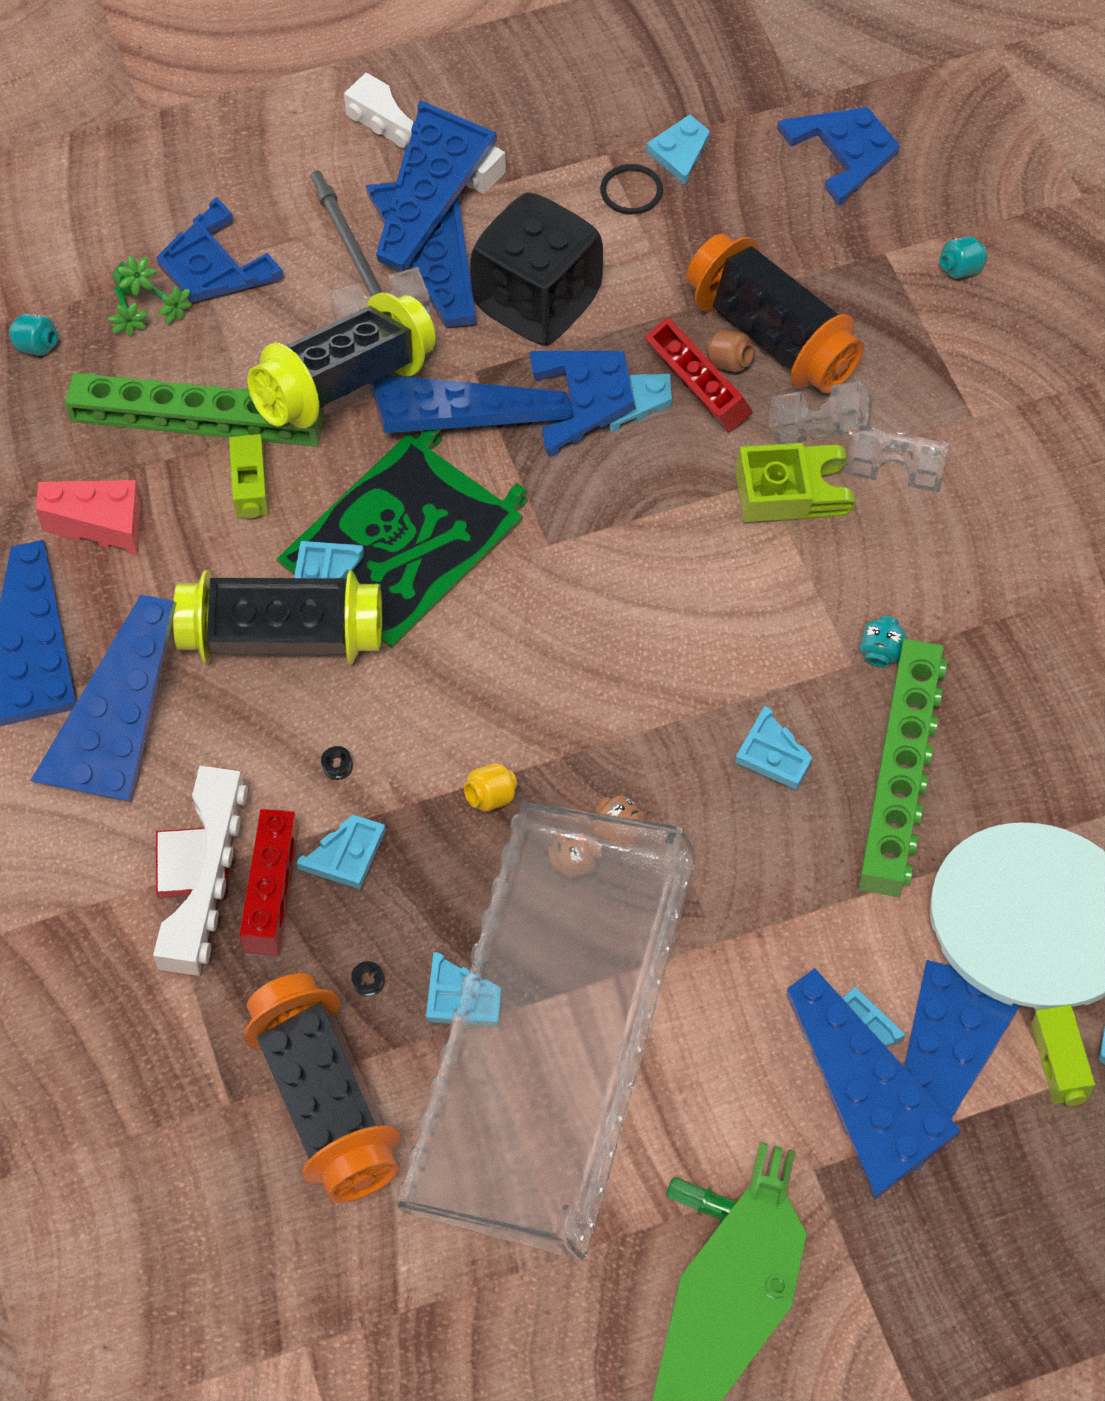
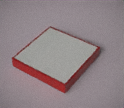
M205 828L156 831V895L158 899L187 897L191 894L199 880L205 863L207 847ZM225 867L223 878L226 879L225 894H228L227 867Z

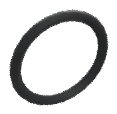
M624 164L606 173L600 185V193L605 203L612 209L626 214H638L648 211L658 204L663 194V184L656 172L650 168L638 164ZM638 170L647 173L653 178L657 185L656 196L648 204L637 208H627L617 205L608 197L606 192L607 183L612 176L621 171Z

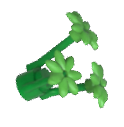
M129 255L127 258L128 264L122 261L114 269L112 278L116 286L113 292L117 295L120 305L117 306L119 315L108 317L109 322L116 324L113 328V333L117 334L125 329L127 336L131 337L134 327L137 329L146 328V325L141 320L148 316V312H137V303H133L128 308L124 296L125 293H132L134 296L138 295L141 287L146 288L163 300L165 306L158 311V314L166 315L165 322L167 324L171 323L175 316L182 320L184 318L182 309H188L192 306V303L186 300L190 294L189 289L180 292L179 287L175 286L172 295H167L150 283L147 278L154 276L157 271L151 268L145 269L148 265L147 256L143 257L137 264L134 257Z

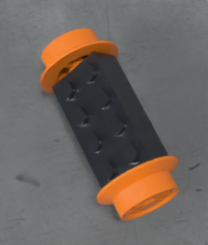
M725 233L717 234L706 241L692 258L686 272V281L696 290V306L702 311L717 309L792 370L791 383L796 388L803 389L814 385L821 392L829 393L840 387L854 372L864 353V343L853 335L855 329L854 319L848 314H837L758 251V245L754 239L742 237L734 241Z
M295 973L277 978L265 984L249 998L247 1009L252 1020L245 1028L244 1040L248 1046L262 1049L309 1158L302 1171L304 1180L309 1184L324 1185L329 1199L334 1203L355 1201L375 1193L397 1176L399 1166L393 1152L401 1142V1134L396 1127L384 1125L336 1019L335 1015L341 1005L338 995L331 990L319 989L312 975Z

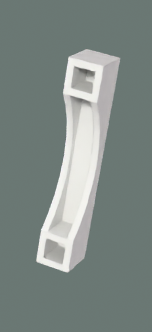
M365 73L344 93L346 114L352 120L361 122L371 128L376 134H381L392 140L397 146L406 149L412 135L413 121L397 106L389 85ZM493 146L466 186L485 194L506 173L505 152Z
M199 766L192 798L196 813L206 831L205 863L199 880L189 897L176 912L161 923L153 954L158 970L200 976L202 964H208L211 943H208L210 931L215 932L217 928L219 913L215 908L217 900L223 899L226 889V879L223 878L225 867L230 868L232 864L233 847H230L232 836H238L241 818L237 814L239 806L245 805L248 793V786L243 785L240 771Z

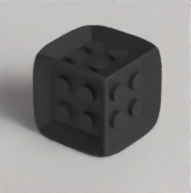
M527 192L522 194L492 221L474 245L470 258L473 299L477 306L489 317L526 339L542 345L554 342L587 309L601 286L603 278V243L600 233L585 219L552 200L535 193Z

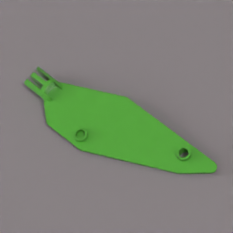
M759 1142L750 1186L681 1275L652 1401H722L792 1307L807 1236L787 1196L795 1151L788 1150L779 1180L777 1179V1174L782 1156V1147L774 1146L769 1158L766 1175L761 1176L768 1144Z

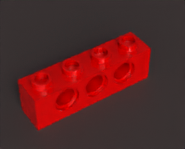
M666 317L644 336L654 353L728 433L753 413L739 391L669 317Z
M260 809L239 934L243 951L246 954L279 956L299 832L295 811Z

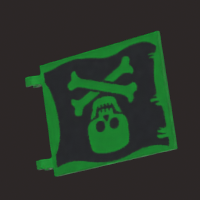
M441 429L422 430L417 439L407 433L276 558L280 565L295 575L301 541L362 545L364 557L353 569V572L359 584H380L382 597L381 641L390 648H393L523 519L522 515L516 510L521 509L528 502V499L524 496L527 493V489L516 483L509 490L505 499L500 500L430 450L438 446L442 441V437L438 435Z

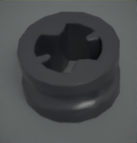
M333 746L325 750L321 756L322 768L328 778L342 780L351 774L353 763L350 752L346 748ZM341 758L340 767H333L334 759Z
M364 961L359 963L351 973L353 987L359 995L365 997L375 996L382 991L385 985L381 967L374 962ZM365 973H369L370 977L372 973L375 974L373 976L374 983L367 986V982H364V985H361L363 982L361 976Z

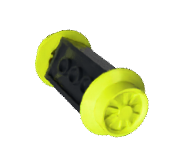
M388 293L375 294L369 299L366 308L287 345L280 343L267 345L261 352L260 364L253 366L248 372L247 384L251 399L261 416L270 424L282 426L289 422L298 428H308L316 422L319 408L324 407L326 404L342 396L349 395L351 392L371 384L391 372L402 376H412L418 373L423 366L425 355L430 353L435 346L436 336L433 322L424 306L411 296L404 295L396 298Z
M204 570L198 583H177L175 588L174 601L177 604L173 617V631L177 650H198L204 664L210 663L212 654H346L348 664L352 665L359 651H380L382 636L380 584H359L353 570L348 571L347 582L345 578H212L211 572Z

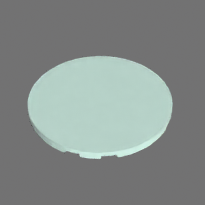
M1023 822L1002 824L984 829L963 840L949 853L940 866L933 884L930 920L932 930L935 931L938 941L942 946V953L952 967L967 982L998 1001L1008 1005L1015 1003L1033 1007L1034 1011L1070 1004L1072 1007L1082 1004L1087 1006L1105 997L1104 850L1091 841L1068 830L1051 825Z

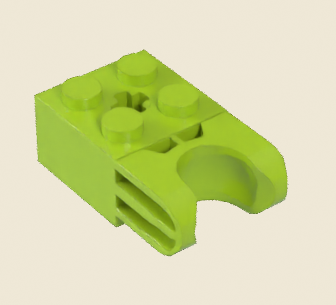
M803 443L741 446L735 463V473L743 521L837 517L849 514L856 506L855 496L851 489L832 486L822 478L825 475L841 471L847 461L846 450L840 445L804 446Z

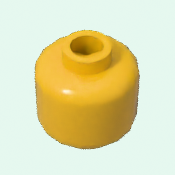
M498 762L491 763L469 773L467 782L464 784V794L472 807H476L482 812H489L512 802L515 796V789L517 788V779L511 770H507L504 765Z

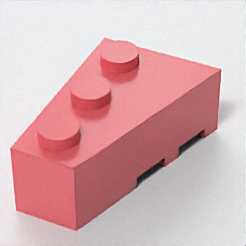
M136 480L38 482L36 511L42 531L79 541L81 538L96 541L99 543V546L109 548L110 545L126 549L129 554L137 556L141 500Z

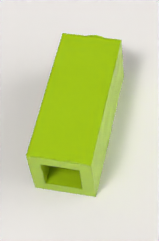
M261 434L229 437L232 495L236 518L252 519L258 516H267L268 500L265 456Z
M1072 1005L1036 1010L1031 1022V1028L1053 1104L1065 1103L1067 1106H1076L1086 1102L1092 1094L1095 1082Z

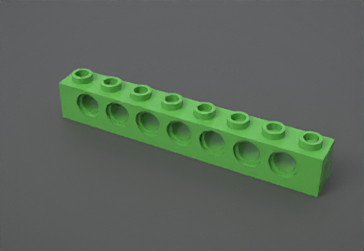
M73 373L65 401L69 420L75 423L222 438L261 434L262 442L318 447L324 421V410L322 407L319 408L316 422L308 428H298L289 422L282 426H274L267 422L258 412L248 389L239 390L218 386H199L183 382H160L153 379H130L123 376H100L93 373Z
M903 638L858 890L900 898L903 885L910 886L913 865H908L907 860L908 854L915 855L918 835L912 834L913 824L920 825L923 805L917 804L918 794L925 795L928 775L922 774L923 765L930 766L933 745H928L927 741L928 736L935 737L938 716H932L933 707L940 708L943 688L937 687L938 678H945L948 660L942 659L944 645ZM915 678H922L926 681H918ZM910 706H917L920 710H914ZM904 735H913L916 739H909ZM899 764H908L912 768H903ZM901 793L904 794L906 798H898L894 794ZM897 823L901 828H893L888 824ZM891 853L897 858L889 859L883 856V854Z

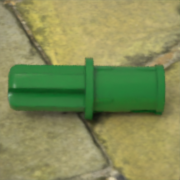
M678 1177L672 1178L666 1192L668 1198L698 1210V1215L701 1216L703 1212L722 1221L737 1203L711 1192V1187L709 1186L706 1190Z

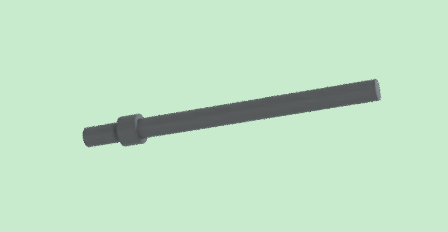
M321 171L312 172L310 177L317 189L316 196L320 204L326 207L370 296L383 293L336 202L337 196L332 186L327 185Z

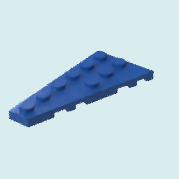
M419 100L416 121L412 125V135L409 145L406 146L397 178L395 195L391 199L388 220L384 224L376 252L379 262L403 273L497 141L496 132Z
M396 182L366 185V191L383 222L387 223L390 213L389 206L396 191ZM457 197L409 264L445 327L476 324L459 198Z
M385 375L370 384L384 433L572 419L573 408L567 393L563 391L398 375Z
M44 540L12 546L10 550L0 599V726L71 711L76 704Z
M142 594L139 596L30 781L132 802L177 604L175 601Z
M927 960L904 1067L952 1119L1021 1005L1015 1003L1008 1005L998 1001L972 986L951 965ZM926 1161L915 1170L921 1171Z
M814 968L787 988L786 995L801 1030L807 1037L812 1049L813 1058L816 1065H819L825 1079V1086L845 1133L849 1135L855 1149L860 1168L864 1170L870 1184L872 1196L876 1200L956 1138L961 1129Z

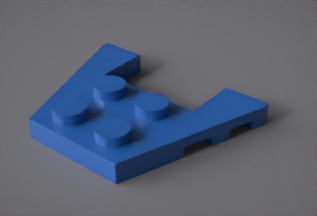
M868 107L778 121L777 130L791 147L812 137L819 136L846 171L825 180L826 191L839 206L847 201L848 195L854 190L857 192L870 175L877 174L899 154V143Z
M218 197L209 203L210 208L203 215L199 213L193 219V225L185 233L180 232L156 257L158 266L179 287L181 292L185 289L190 290L187 299L191 303L284 278L283 270L268 253L243 267H239L211 235L212 233L233 222L232 213Z
M624 351L529 352L532 371L536 381L565 373L567 376L574 418L542 427L545 448L549 457L559 453V448L571 441L575 444L582 440L584 433L598 425L602 428L636 408Z

